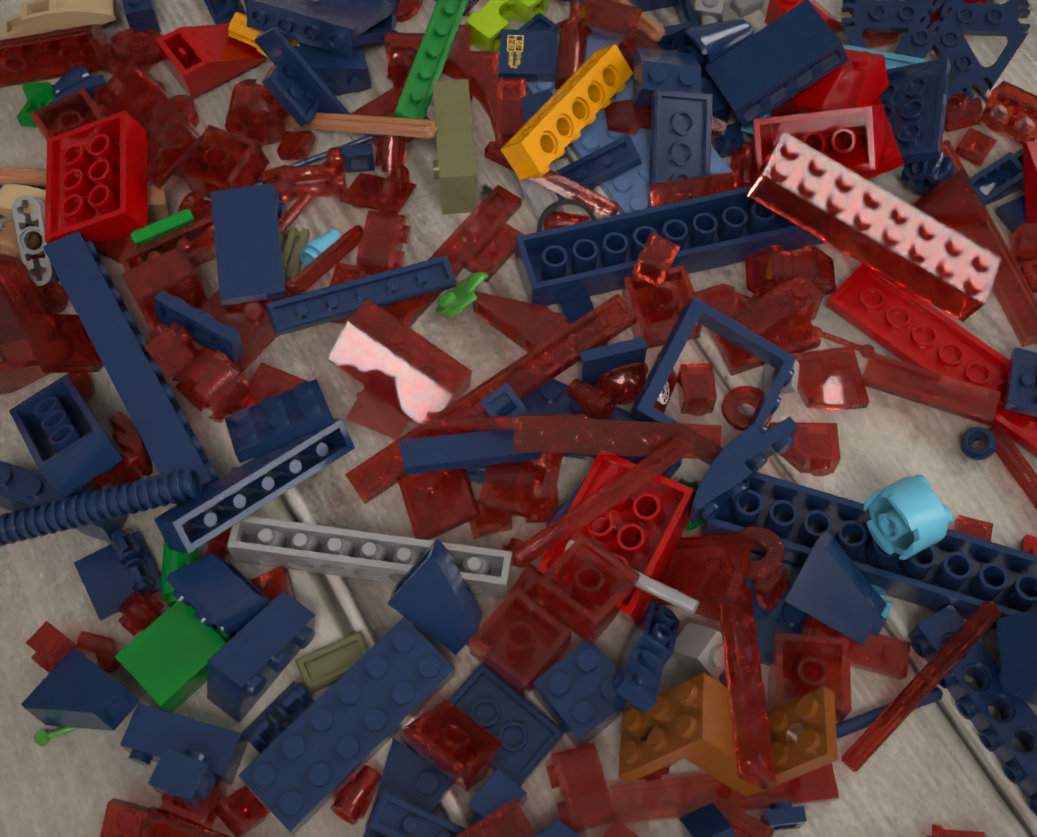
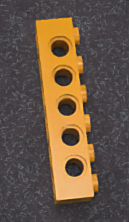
M616 43L595 51L500 149L520 180L532 176L534 179L545 175L550 170V163L563 156L566 152L565 147L577 140L582 135L580 131L596 120L597 112L610 105L612 102L610 98L626 87L625 82L632 76L633 72Z

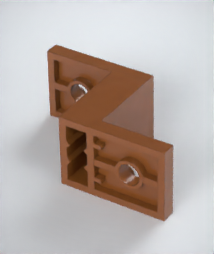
M703 672L657 695L655 705L647 714L637 706L623 712L618 777L630 783L685 758L745 797H750L838 761L834 693L826 687H821L764 713Z

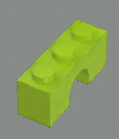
M489 0L485 6L472 13L465 20L466 41L491 58L500 51L501 29H509L508 21L517 20L526 24L538 13L545 15L548 12V0Z

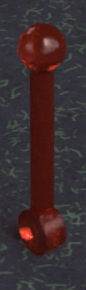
M813 326L810 329V335L813 338L822 337L857 350L864 358H870L874 353V347L870 344L861 346L826 333L819 326Z

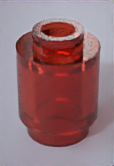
M389 135L376 137V166H380L383 173H399V168H405L406 138Z

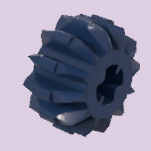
M942 151L941 159L904 164L901 180L905 182V188L913 189L914 195L920 193L925 198L929 195L938 198L941 193H947L956 174V167L952 164L953 158L944 157Z

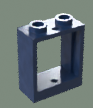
M627 0L642 12L674 6L681 23L663 27L665 35L662 36L659 42L651 40L635 28L641 40L640 48L672 50V38L677 31L700 25L690 0Z

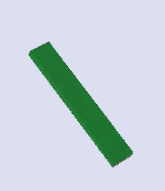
M437 0L393 117L425 119L433 97L432 81H439L468 0Z

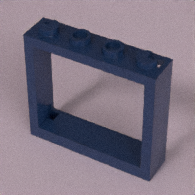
M694 297L683 307L627 417L711 465L724 448L654 408L695 324L698 322L775 368L747 426L748 428L755 424L762 434L768 430V426L765 423L769 415H772L781 403L779 394L782 387H786L794 375L795 371L792 367L797 357Z

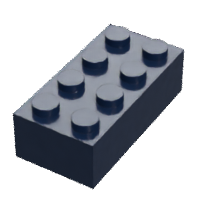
M67 374L9 410L39 471L61 498L81 490L87 482L99 474L110 471L116 463L123 459L88 402Z

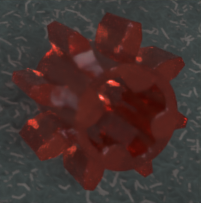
M147 591L144 596L139 592H134L120 605L119 612L123 616L118 621L130 634L135 636L139 630L143 632L162 615L160 610L164 605L150 591Z

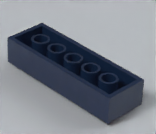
M403 617L238 775L239 778L294 836L454 677L455 667Z

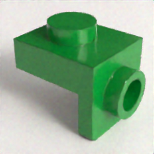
M50 82L24 83L22 89L27 102L16 116L20 126H33L34 128L48 126L54 117L49 103L56 98L52 84Z

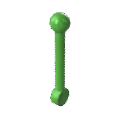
M61 727L49 732L39 730L34 734L33 740L36 744L45 746L51 738L81 728Z

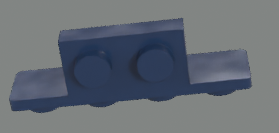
M272 27L255 38V43L273 62V65L261 82L301 127L310 122L315 112L350 114L276 27Z

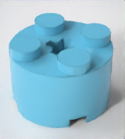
M920 474L914 477H903L872 493L864 502V511L869 509L871 519L866 521L872 537L883 551L889 555L897 553L901 555L898 558L901 560L908 559L941 541L947 533L948 524L953 521L950 509L941 503L938 496L931 489L927 478Z

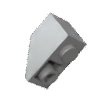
M688 622L676 639L673 655L684 669L694 677L705 672L740 696L754 676L722 634L716 629Z

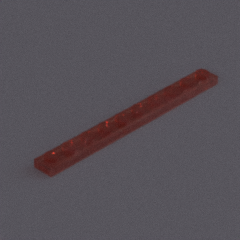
M617 293L346 473V477L364 504L368 503L408 476L404 474L398 449L400 440L474 432L491 420L480 402L507 382L518 398L522 400L579 362L581 351L601 347L637 323V314Z

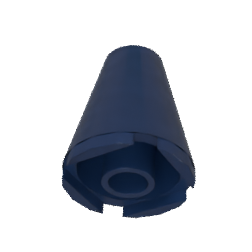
M742 18L683 28L677 31L672 38V51L693 53L701 66V76L709 80L710 76L705 67L753 36L754 31L751 24Z

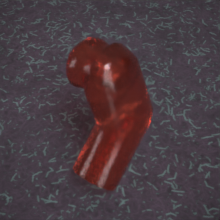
M86 631L80 633L77 648L95 652L98 667L105 672H114L120 667L121 663L114 657L120 652L114 639Z

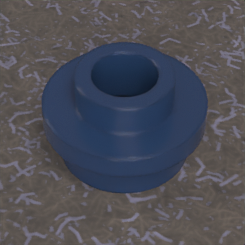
M977 427L968 430L964 434L961 446L964 454L970 459L985 460L994 454L997 443L991 431L986 428ZM978 440L986 443L982 449H975L973 444Z

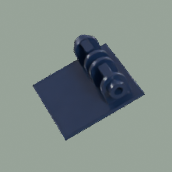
M124 529L117 530L112 534L113 539L110 545L74 562L100 621L161 590V577L139 531L130 534L126 533Z
M293 681L241 734L261 754L315 701L300 684L298 685Z

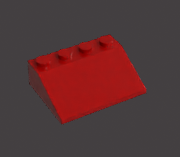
M127 111L118 112L47 139L45 241L47 243H52L78 230L84 242L90 239L92 242L123 240L131 237V232L148 226L147 132Z
M600 449L537 571L604 610L637 625L652 594L566 553V545L572 539L659 581L689 522L688 518L696 495L694 489Z

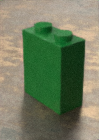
M179 600L114 656L163 710L172 713L207 682L208 660L231 639L228 634L218 627L213 629L204 625L194 616L197 610L193 606H187Z

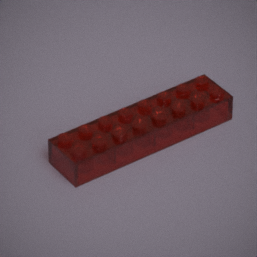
M784 131L768 152L746 195L962 322H965L985 305L1001 261L1000 257Z

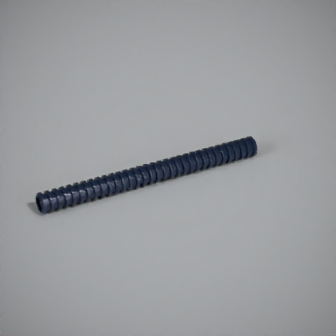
M188 467L184 471L177 470L174 474L168 472L164 476L156 475L154 478L148 477L143 481L136 480L133 484L128 482L123 484V486L116 485L113 488L108 487L102 491L96 490L92 493H84L82 496L76 495L72 498H64L61 501L56 500L52 503H44L41 506L36 505L32 508H24L21 511L16 510L11 513H4L0 516V546L34 539L38 536L54 534L58 531L63 532L67 529H75L78 526L83 527L87 524H95L98 521L103 522L108 520V518L115 519L118 516L124 517L128 514H136L139 511L144 512L149 508L156 509L159 505L164 507L169 505V503L177 504L180 500L185 502L190 497L197 499L202 492V482L198 472L194 468Z

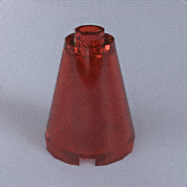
M964 169L957 171L898 213L900 220L894 223L901 239L907 237L909 242L987 226V220L976 192L974 193L973 188L969 186L971 181Z

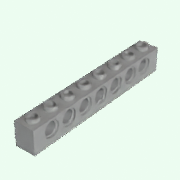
M247 516L232 526L227 548L235 562L397 584L435 541ZM442 542L473 595L502 599L508 598L512 573V551Z

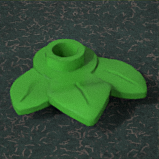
M485 272L473 273L458 283L453 290L444 293L437 301L439 304L436 308L437 313L444 315L446 319H451L458 315L467 305L477 299L474 290L484 279L489 277L488 274Z

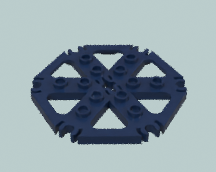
M843 0L841 12H849L852 15L851 18H842L840 26H842L841 32L848 45L868 49L862 38L863 32L906 33L894 51L895 54L925 59L933 48L938 59L948 57L951 65L950 80L953 84L948 87L947 103L965 104L966 101H972L975 97L972 88H978L982 95L991 90L1028 35L1026 32L1030 28V24H1022L1018 20V18H1027L1030 14L1028 9L1030 5L1027 0H1008L1004 4L962 3L964 0H935L934 6L931 5L934 0ZM941 7L942 10L939 13L940 16L938 20L935 21V23H932L928 29L927 26L930 23V17L934 15V13H937V11ZM964 35L1003 36L1007 38V45L994 65L984 67L979 63Z

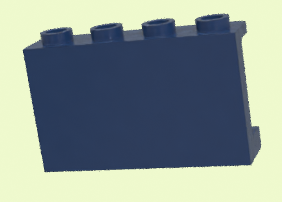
M804 0L705 67V69L745 129L754 123L753 119L762 118L849 59L841 40L809 0Z

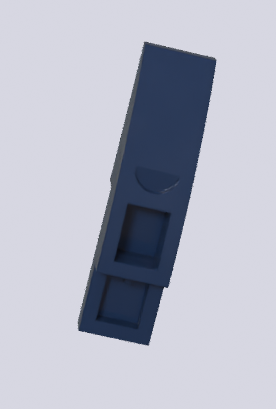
M790 416L763 434L753 424L722 450L705 473L697 489L688 518L692 524L702 517L705 520L712 518L721 510V505L731 499L735 502L742 498L749 491L748 485L752 474L767 463V458L776 452L778 455H781L794 445L795 441L793 439L799 426Z
M652 600L647 605L626 645L612 681L617 685L615 692L646 714L656 703L663 668L673 655L680 620L672 610L665 606H659Z

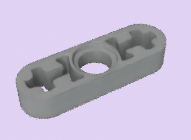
M21 195L15 199L12 205V212L24 274L31 284L48 286L55 282L57 274L43 249V246L50 244L45 241V204L38 197ZM28 203L35 206V211H32L30 215L23 213V208H27ZM32 221L34 223H39V227H25V224H32ZM33 232H38L43 239L41 247L37 250H33L28 244V237ZM43 254H45V258H39V259H32V258H31V255H43ZM40 266L47 268V273L43 274V277L35 275V270L40 269Z

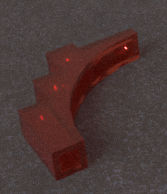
M459 25L442 74L449 76L453 80L468 79L469 92L479 101L489 117L494 131L496 152H501L500 149L525 125L521 97L526 96V78H498V51H471V25ZM385 33L384 44L387 61L413 64L425 33Z

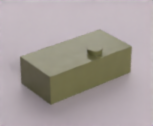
M468 79L432 81L438 160L433 161L434 179L439 178L442 212L443 214L479 212Z

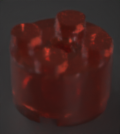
M246 79L238 82L233 88L226 115L225 128L240 140L245 141L249 148L261 149L263 145H271L284 138L289 113L263 84L256 83L257 79Z
M199 349L172 377V381L179 382L175 387L200 412L203 409H208L212 412L208 418L217 423H222L245 399L253 385L243 374H236L228 366L231 362L221 351L215 349L211 353L207 349Z

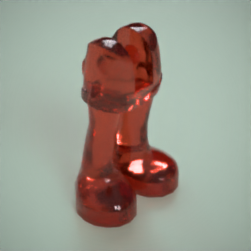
M340 146L330 148L326 161L318 165H282L261 172L262 184L273 183L275 190H280L283 202H293L294 199L302 197L348 198L346 172ZM325 180L314 183L295 184L302 181Z

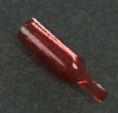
M578 0L571 1L568 24L559 33L555 79L556 90L586 61L587 32L580 24L581 2Z

